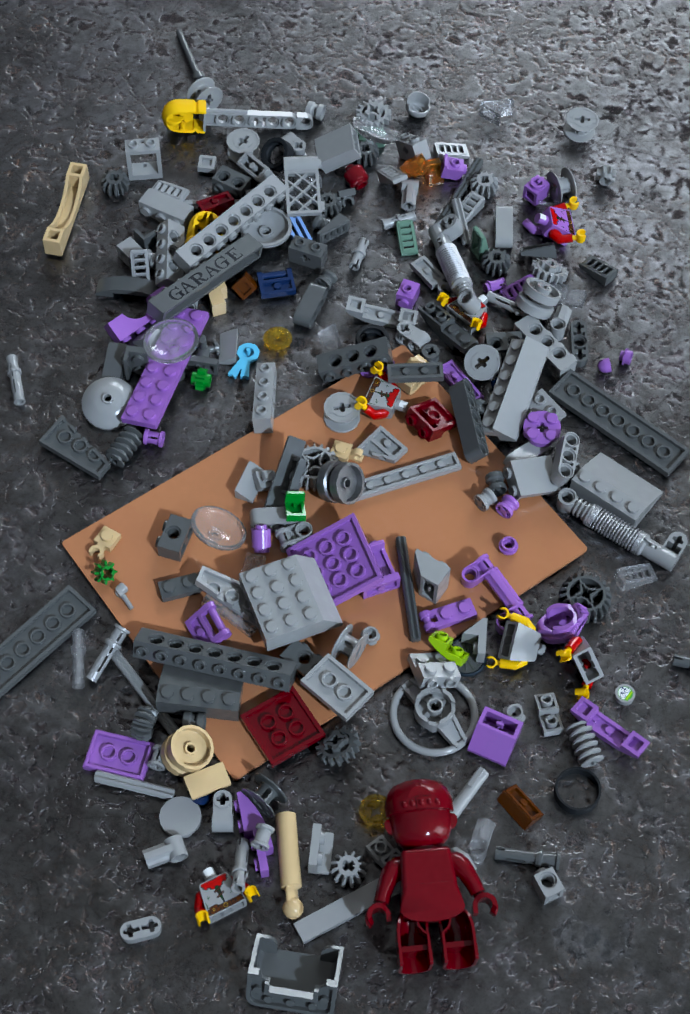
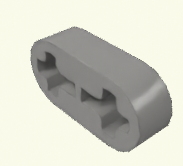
M148 916L125 922L120 928V935L122 940L128 944L150 940L161 934L162 925L157 917ZM149 923L157 926L154 932H150V929H145L149 927ZM128 928H132L133 931H136L133 933V937H129L128 934H125L128 932Z

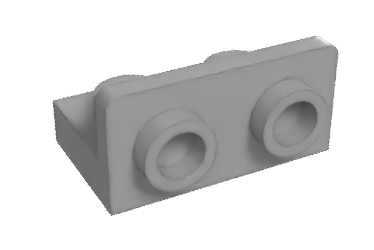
M313 823L308 873L329 875L334 833L322 832V824Z

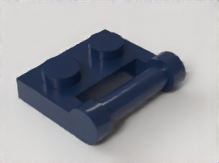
M292 268L267 273L256 272L261 299L296 294Z

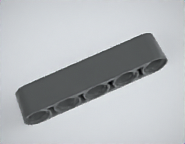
M464 378L449 387V394L464 456L470 464H473L489 455V450L473 386L467 378Z

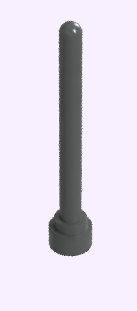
M177 29L176 34L193 72L192 80L194 83L196 80L205 77V75L199 71L182 30Z

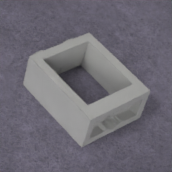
M159 137L125 140L129 181L163 178ZM156 153L157 161L131 162V155Z

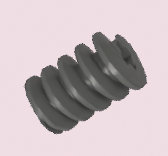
M125 426L123 431L120 432L119 437H116L110 448L106 450V458L112 464L123 468L125 466L124 462L129 461L128 457L133 456L132 451H136L137 446L142 444L140 440L143 438L142 434L132 426Z

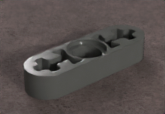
M574 320L570 326V351L576 357V367H583L588 361L587 325L582 320ZM576 327L579 328L580 334H577V328H576ZM581 341L584 345L577 346L574 342ZM580 352H581V359H582V360H580V359L577 357V356H578V353H580Z

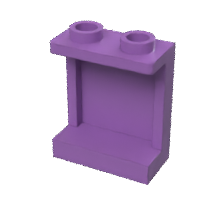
M374 540L368 544L385 580L361 593L363 599L400 588L401 577L398 572L394 571L385 550L384 540Z

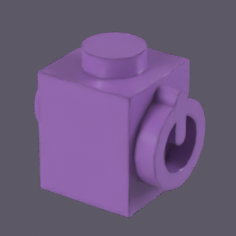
M536 175L524 185L523 198L536 206L549 195L550 183L544 177Z

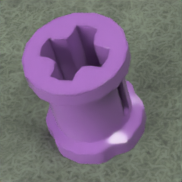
M146 428L143 435V444H154L162 448L165 441V431L156 432Z

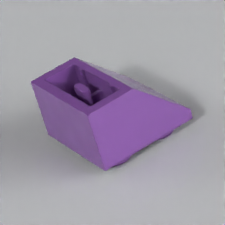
M485 706L467 751L506 767L521 734L524 722Z

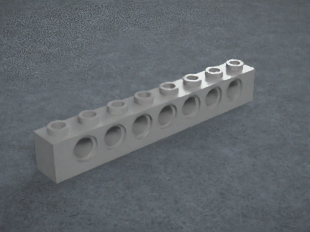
M274 174L270 175L177 249L172 260L186 274L190 270H194L204 260H209L215 251H221L226 246L225 243L228 241L232 242L240 231H246L251 222H257L262 217V213L265 211L269 212L276 202L280 203L286 197L287 187Z

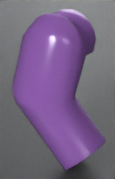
M528 218L522 222V225L531 234L543 235L540 224L539 226L534 225Z

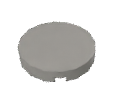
M179 796L165 802L160 810L159 820L161 828L167 835L179 834L182 838H188L199 829L202 816L198 804L194 803L191 798Z

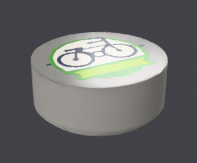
M621 684L616 688L614 698L620 705H630L634 701L635 690L630 685Z

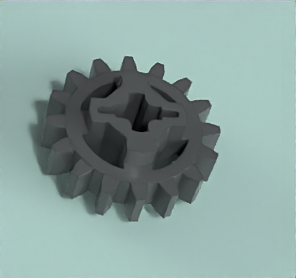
M344 725L342 729H339L336 726L333 731L330 728L328 729V734L317 742L318 746L315 749L320 761L322 760L324 765L329 763L333 767L337 763L340 767L344 761L348 764L349 758H356L354 753L360 752L359 746H361V742L357 732H354L352 727L347 729L346 725Z

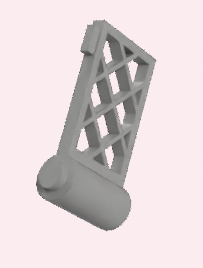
M318 155L283 157L285 186L287 187V217L322 215V212H325V203L321 201L318 169H322L321 159H318ZM295 176L298 180L293 184L288 180V177ZM307 176H315V180L311 183L305 178ZM301 182L307 185L304 190L297 187ZM293 189L300 193L295 198L289 194ZM313 189L317 193L311 197L306 192ZM302 196L309 200L304 205L298 201ZM313 203L318 206V210H310L307 207ZM294 204L301 207L298 211H290V207Z

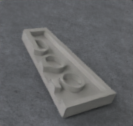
M202 566L194 585L257 628L241 589L240 581Z

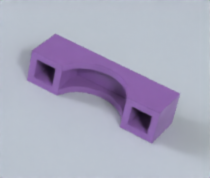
M165 285L156 290L155 292H153L152 294H150L146 298V301L148 302L151 296H155L158 293H160L162 289L165 288ZM147 313L144 317L138 319L129 318L121 314L107 323L104 329L115 343L122 342L125 344L132 339L130 335L135 332L138 335L146 329L145 325L148 323L153 325L157 321Z

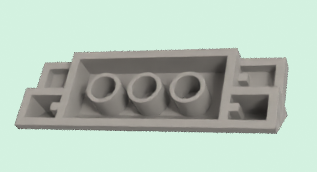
M528 336L525 339H511L481 421L485 435L497 436L502 441L517 442L550 350L549 347Z

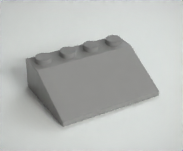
M601 452L577 472L570 484V488L576 492L580 499H584V502L587 501L588 504L599 505L603 510L606 509V512L609 511L612 515L615 514V517L618 516V519L621 518L624 522L627 521V524L630 523L633 527H637L663 494V491Z

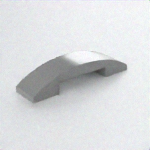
M350 295L348 297L345 312L357 319L389 328H397V325L403 321L409 322L413 326L416 325L418 311L401 307L400 311L365 304L366 299Z

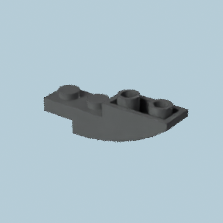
M433 300L418 308L419 313L429 327L453 351L458 349L465 355L470 348L478 345V340L457 325L455 318Z

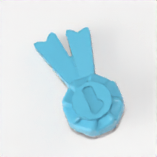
M245 343L239 346L237 350L239 360L228 372L229 377L232 376L236 379L241 371L240 379L249 380L250 364L258 360L260 353L255 344Z

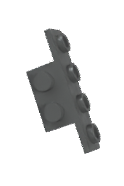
M293 436L287 437L264 507H283L285 492L299 491L301 486L299 483L300 479L307 469V460L301 458L306 441Z

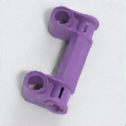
M487 553L462 570L461 583L464 587L474 588L486 580L503 605L509 610V613L512 614L514 612L528 617L530 620L534 617L523 606L524 602L502 575L498 567H494ZM472 574L475 579L468 580L465 578V575ZM505 612L500 614V616L505 617ZM497 618L495 630L498 634L503 635L504 627L500 625V622L510 621V619L499 620Z

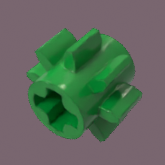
M199 368L197 372L193 371L191 385H195V390L204 391L206 387L210 388L212 374H207L208 369Z
M102 559L101 563H94L95 568L91 573L96 575L94 579L96 582L101 581L107 585V581H114L113 577L118 571L112 568L114 566L113 562H108L107 564V560Z

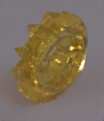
M272 327L263 336L264 345L269 350L273 349L276 352L278 350L284 351L285 348L290 347L292 335L286 328ZM281 338V342H275V339Z
M372 794L362 800L359 813L360 818L366 825H371L374 828L384 826L385 821L388 820L385 817V796ZM380 806L381 814H375V816L371 817L372 809L370 808L376 809Z

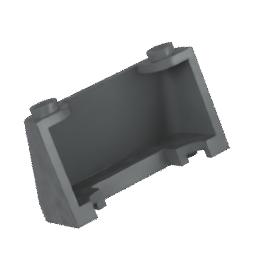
M257 933L247 973L246 1000L254 1006L302 1014H333L338 993L344 947L335 945L325 946L321 951V956L278 949V942L271 935Z

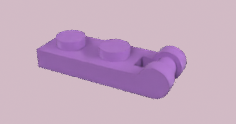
M467 598L436 609L424 610L418 616L420 621L424 623L423 628L425 632L431 633L477 618V612L471 599Z

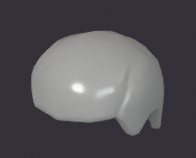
M419 91L412 92L406 101V111L412 117L423 118L429 113L431 100L425 93Z

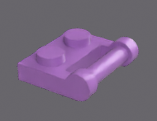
M214 601L204 604L185 621L193 639L220 644L232 635L216 611L217 607ZM208 613L219 631L217 634H215L206 618Z

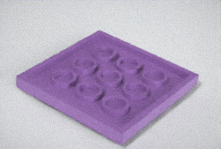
M354 513L285 549L288 557L296 554L315 558L335 606L385 580Z

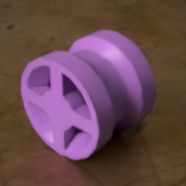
M505 494L502 497V502L497 503L495 509L499 515L509 519L512 517L513 511H516L520 505L513 496Z

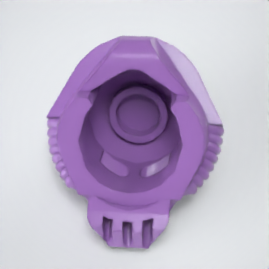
M578 602L573 605L565 603L553 604L546 609L545 615L538 621L536 625L537 632L541 634V639L548 644L567 643L572 637L580 634L588 619L589 612L586 606Z

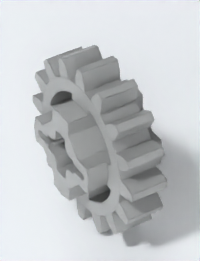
M369 99L368 103L363 101V104H359L358 109H356V121H358L359 126L363 125V128L384 127L389 125V121H391V109H388V104L384 105V101L378 103L377 99L374 102Z
M543 257L541 259L536 258V260L532 261L530 268L531 274L536 275V278H540L549 284L553 282L555 285L566 282L569 273L566 267H562L563 264L557 263L552 258H548V260Z

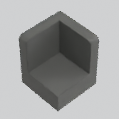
M137 229L133 230L135 242L143 249L148 248L152 250L156 247V230L152 232L147 230L143 234Z

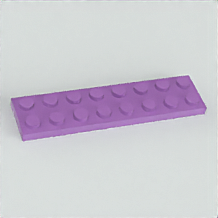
M186 308L166 323L149 358V362L146 364L121 416L122 423L157 430L209 319L208 312Z

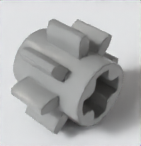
M602 165L600 168H597L595 180H599V183L603 186H608L615 182L617 171L613 170V167L610 165Z

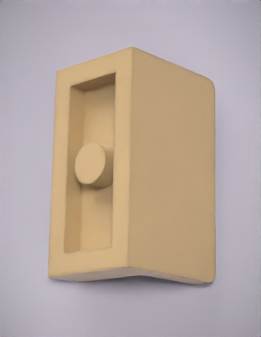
M223 761L183 777L185 788L189 791L192 800L231 786V781Z

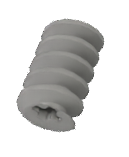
M586 721L576 722L566 728V733L570 735L569 741L572 743L571 746L575 750L574 754L578 757L577 762L582 768L594 766L604 759L603 755L597 756L601 752V748H594L598 745V741H591L596 735L595 733H588L593 728L591 725L585 726Z

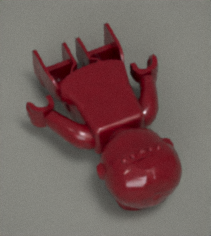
M412 779L395 785L385 799V817L388 820L385 821L384 828L389 835L393 836L396 844L403 848L404 851L401 852L400 856L387 861L382 868L375 892L374 904L369 907L365 915L366 926L368 929H371L374 925L372 915L375 913H382L385 916L386 925H391L392 918L387 905H389L396 884L400 881L401 899L399 919L396 925L398 973L417 974L432 969L434 962L428 922H438L442 947V968L445 970H458L473 967L479 960L476 932L471 914L464 909L465 903L457 885L456 877L464 884L470 896L474 897L471 907L472 916L478 915L479 903H486L490 908L489 914L495 917L498 912L497 900L492 894L485 892L476 870L465 855L451 851L447 846H442L449 838L451 830L457 824V816L451 813L454 811L453 800L447 787L441 782L429 779Z

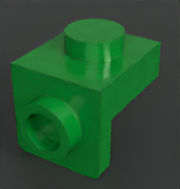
M304 491L285 492L284 510L286 521H306Z

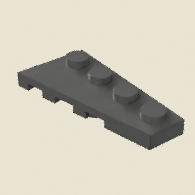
M63 415L39 440L41 446L98 480L111 468L110 463L96 448H93L88 440L82 437L77 432V429L67 422Z

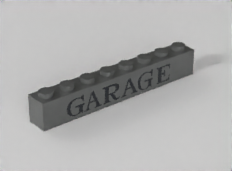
M249 233L237 238L234 243L227 245L219 253H215L206 262L203 261L184 277L178 278L172 285L163 288L157 295L151 296L147 302L146 313L159 324H165L223 282L259 259L263 245Z

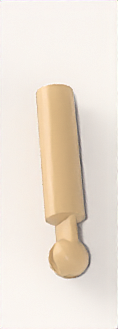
M284 811L275 815L280 886L286 894L282 910L287 918L297 919L304 910L303 903L298 897V889L302 887L297 821L296 813Z

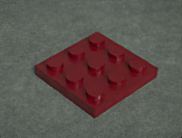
M292 686L290 692L282 691L240 715L241 721L272 768L326 737L325 732L294 686Z

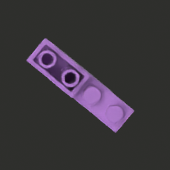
M240 791L237 792V800H233L235 812H240L241 817L240 820H237L239 833L243 832L244 838L249 839L251 843L256 835V824L266 823L255 805ZM271 836L268 843L270 846L268 851H260L251 847V851H256L257 858L253 859L255 871H260L261 878L269 877L266 856L274 855Z

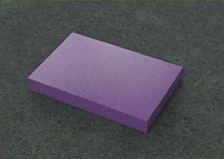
M95 729L82 767L84 770L92 772L100 770L144 781L148 770L147 763L151 760L153 754L152 747L155 743L139 741L132 737Z

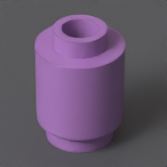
M256 524L255 528L251 529L254 553L269 552L271 547V528H268L267 524Z

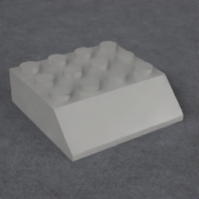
M295 554L239 573L241 589L267 651L343 625L315 558Z

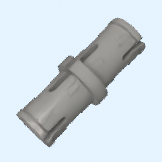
M414 211L405 214H395L393 217L382 219L381 227L383 230L395 227L396 222L402 220H413V222H416V214Z
M364 237L359 238L356 248L352 251L353 256L349 263V268L353 265L352 270L354 271L359 270L360 264L366 256L369 240L365 243L366 238Z

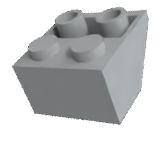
M416 549L413 573L420 596L436 604L448 588L451 568L445 562L434 559L429 553Z

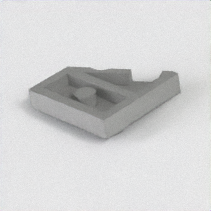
M381 425L357 447L364 450L362 454L364 456L394 464L408 452L407 447Z

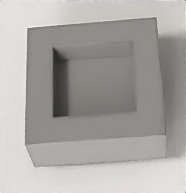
M200 155L197 171L215 173L217 157Z

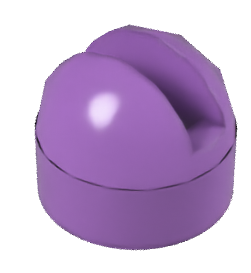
M604 358L598 362L600 372H612L609 358Z

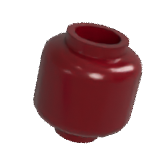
M350 164L346 167L344 179L350 188L360 190L368 184L369 176L362 165Z

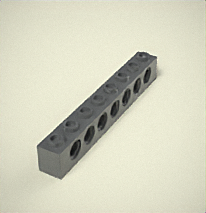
M143 627L133 640V657L285 692H290L296 679L297 662Z

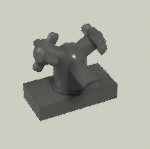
M201 335L194 348L196 355H191L185 370L197 372V369L204 368L208 369L207 374L218 376V359L209 358L210 353L213 352L220 355L218 342L214 340L212 341L213 345L208 346L206 336Z

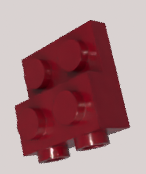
M436 398L409 407L405 416L406 423L409 426H413L418 431L419 437L425 438L428 442L441 438L445 431L457 427L455 417Z

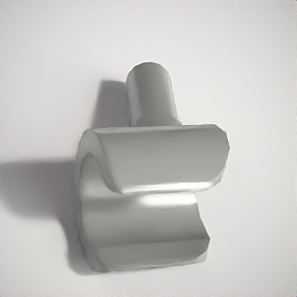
M121 582L116 586L115 594L117 597L122 598L129 610H132L134 607L125 595L129 590Z

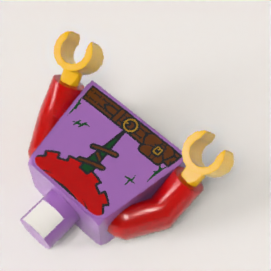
M572 196L569 203L565 204L563 202L547 207L542 214L537 213L534 218L535 223L540 224L542 234L545 237L563 246L573 242V240L583 243L586 238V231L584 229L577 230L575 235L570 210H567V208L571 210L578 208L579 202L575 203L577 201L576 196Z

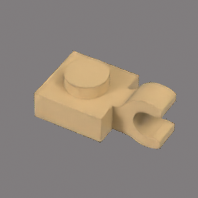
M338 440L334 441L330 451H334L336 457L341 462H348L350 459L361 463L364 455H362L364 450L360 448L353 449V444Z

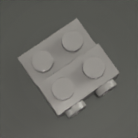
M439 652L411 653L408 655L407 660L419 689L457 688L461 674L455 661L450 662Z

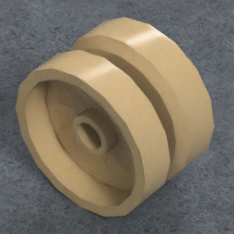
M195 725L182 726L163 742L160 753L162 763L172 774L184 777L199 771L209 764L213 757L214 745L207 731Z

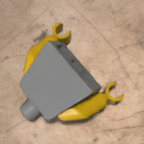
M506 607L499 608L505 612V617L496 615L499 620L508 618L510 621L506 620L497 658L501 659L496 660L491 655L487 656L486 658H492L494 663L493 665L486 666L488 668L499 666L502 669L517 670L526 666L528 662H534L537 654L543 655L546 647L545 644L540 643L542 636L536 631V627L528 617L514 612L511 614Z

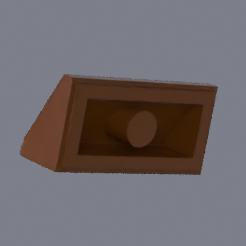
M517 784L503 790L497 798L500 805L523 830L528 829L544 815Z

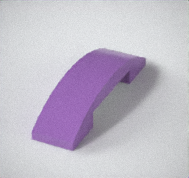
M584 696L570 710L578 721H586L585 726L591 725L593 728L591 732L595 733L598 738L631 757L638 759L650 744L648 740L635 731L628 732L599 712V707Z

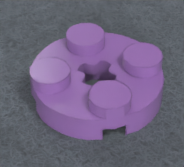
M536 411L528 414L523 424V435L532 445L548 447L560 437L561 424L555 413ZM544 426L547 429H544V432H540V429H537V427Z

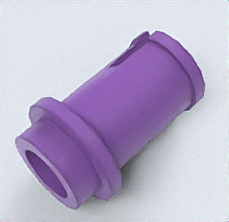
M503 277L492 281L486 280L483 283V290L485 293H488L489 290L493 292L505 288L506 284L503 283H506Z

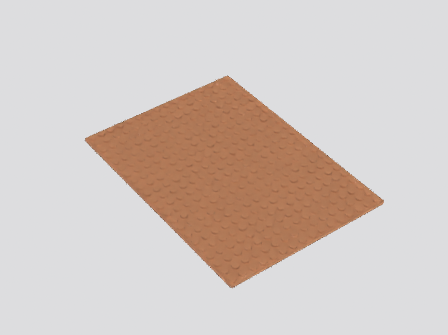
M400 345L392 350L395 364L406 363L410 357H414L405 345ZM360 373L343 378L274 418L273 433L250 432L62 542L64 549L120 626L131 632L128 637L132 642L142 627L193 639L185 621L204 604L214 601L217 607L216 611L221 620L232 633L228 639L223 640L219 645L280 658V654L290 644L267 651L258 628L204 591L199 594L162 602L158 582L192 573L197 574L202 566L240 581L239 573L288 557L287 553L281 552V545L274 535L275 532L271 533L269 552L254 553L251 541L249 512L254 508L264 507L269 491H259L253 504L235 498V488L248 462L251 461L264 470H274L276 472L288 436L306 441L309 447H312L314 443L317 447L322 444L324 449L329 447L331 451L334 441L338 440L353 444L354 449L381 425L406 446L408 452L395 464L364 456L361 463L349 459L348 462L356 463L361 467L364 478L454 451L462 469L360 500L350 505L326 502L319 496L317 488L315 492L312 488L306 491L305 486H303L299 491L305 492L306 522L312 525L313 534L354 513L368 543L374 540H384L386 553L394 571L398 572L399 575L400 569L395 541L397 536H405L417 614L424 610L436 609L467 598L471 599L477 612V618L437 631L446 632L450 637L456 638L482 618H487L504 606L486 580L474 588H466L461 583L462 570L483 554L487 553L489 555V560L494 567H498L517 595L520 596L586 553L587 547L541 496L521 498L518 501L519 508L513 511V515L509 519L499 515L495 509L497 503L502 502L504 495L497 497L498 502L493 506L490 505L489 509L485 512L476 506L473 499L474 496L481 494L483 489L489 487L485 481L486 474L492 471L503 472V467L505 466L503 461L506 457L485 435L489 455L470 464L463 453L458 427L445 431L441 438L428 442L425 438L419 437L418 431L413 426H409L406 423L405 416L409 407L432 398H436L455 417L450 395L438 382H426L412 395H408L401 389L400 400L409 402L405 413L395 410L391 419L373 420L368 415L362 414L361 409L360 422L354 430L347 433H337L330 430L324 422V403L331 394L337 392H347L353 394L356 398L359 396L366 397L375 377L366 378ZM504 479L503 482H504V483L506 484V486H507V492H506L505 494H508V495H509V492H508V488H509V487H508V484H507V480ZM171 514L193 520L194 531L181 562L158 556V550L155 547L158 536H161L163 533V524L165 520L169 519ZM104 526L121 534V539L111 552L104 551L103 559L107 560V564L108 562H113L114 566L112 568L118 571L113 577L114 581H107V585L101 581L96 582L94 580L96 575L91 573L95 568L94 563H101L97 559L99 552H95L92 556L89 555L90 547L96 545L94 544V538ZM510 536L517 541L518 550L515 554L504 555L500 552L499 542L504 537ZM416 549L429 553L434 559L445 562L451 568L448 588L436 604L420 596L413 573ZM472 574L465 575V578L468 580L475 579ZM401 581L400 588L363 599L360 593L337 605L336 608L343 622L342 626L299 640V642L306 643L313 653L324 657L328 653L331 655L335 642L347 625H353L351 636L358 640L362 637V630L368 626L375 627L380 633V640L373 646L367 644L355 665L348 669L374 691L410 668L407 660L409 654L433 653L436 651L428 640L429 636L434 632H425L423 628L424 623L420 621L419 616L421 640L414 643L410 641ZM121 582L129 590L125 595L134 607L132 610H129L122 598L117 597L115 594V588ZM208 613L206 618L215 634H217L219 631ZM341 653L335 659L347 668L349 657ZM146 660L160 679L164 664ZM307 660L300 661L302 664L309 663ZM296 677L293 686L320 726L337 716V714L300 684V680ZM244 682L239 721L206 718L205 731L212 738L214 755L219 762L223 761L227 773L234 781L241 779L267 762V759L241 721L240 715L282 691Z

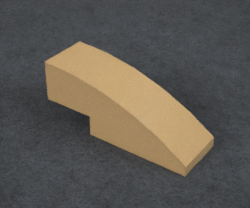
M223 282L208 293L213 317L226 313L225 299L228 298L226 283Z

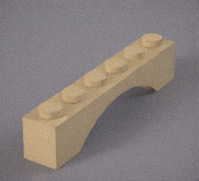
M70 162L59 210L53 222L47 227L43 237L45 254L62 256L89 181L87 164Z

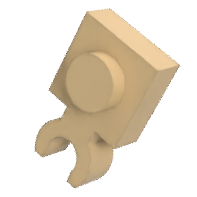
M104 526L94 538V544L96 545L90 547L89 555L92 556L95 552H99L97 559L101 561L104 558V551L111 552L121 539V534Z

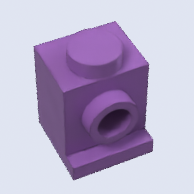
M445 154L441 165V178L461 181L462 175L466 174L467 164H464V159L448 157V154Z

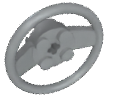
M413 677L397 689L391 700L389 720L392 730L404 746L418 754L439 757L455 753L471 740L479 720L478 706L474 696L459 681L456 689L467 700L471 713L470 724L464 734L455 716V699L452 694L444 688L419 689L415 677ZM404 694L414 704L413 713L418 724L429 732L434 733L438 731L450 746L443 748L423 747L411 741L403 733L398 723L397 709ZM431 707H438V710L434 711L431 709Z

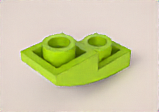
M436 630L429 636L428 640L431 645L449 661H455L456 665L461 667L468 660L470 653L465 652L459 646H452L454 638L450 637L446 632Z

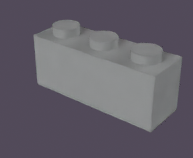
M148 188L138 201L139 211L144 216L151 217L160 223L169 218L185 226V230L194 216V206L151 188Z

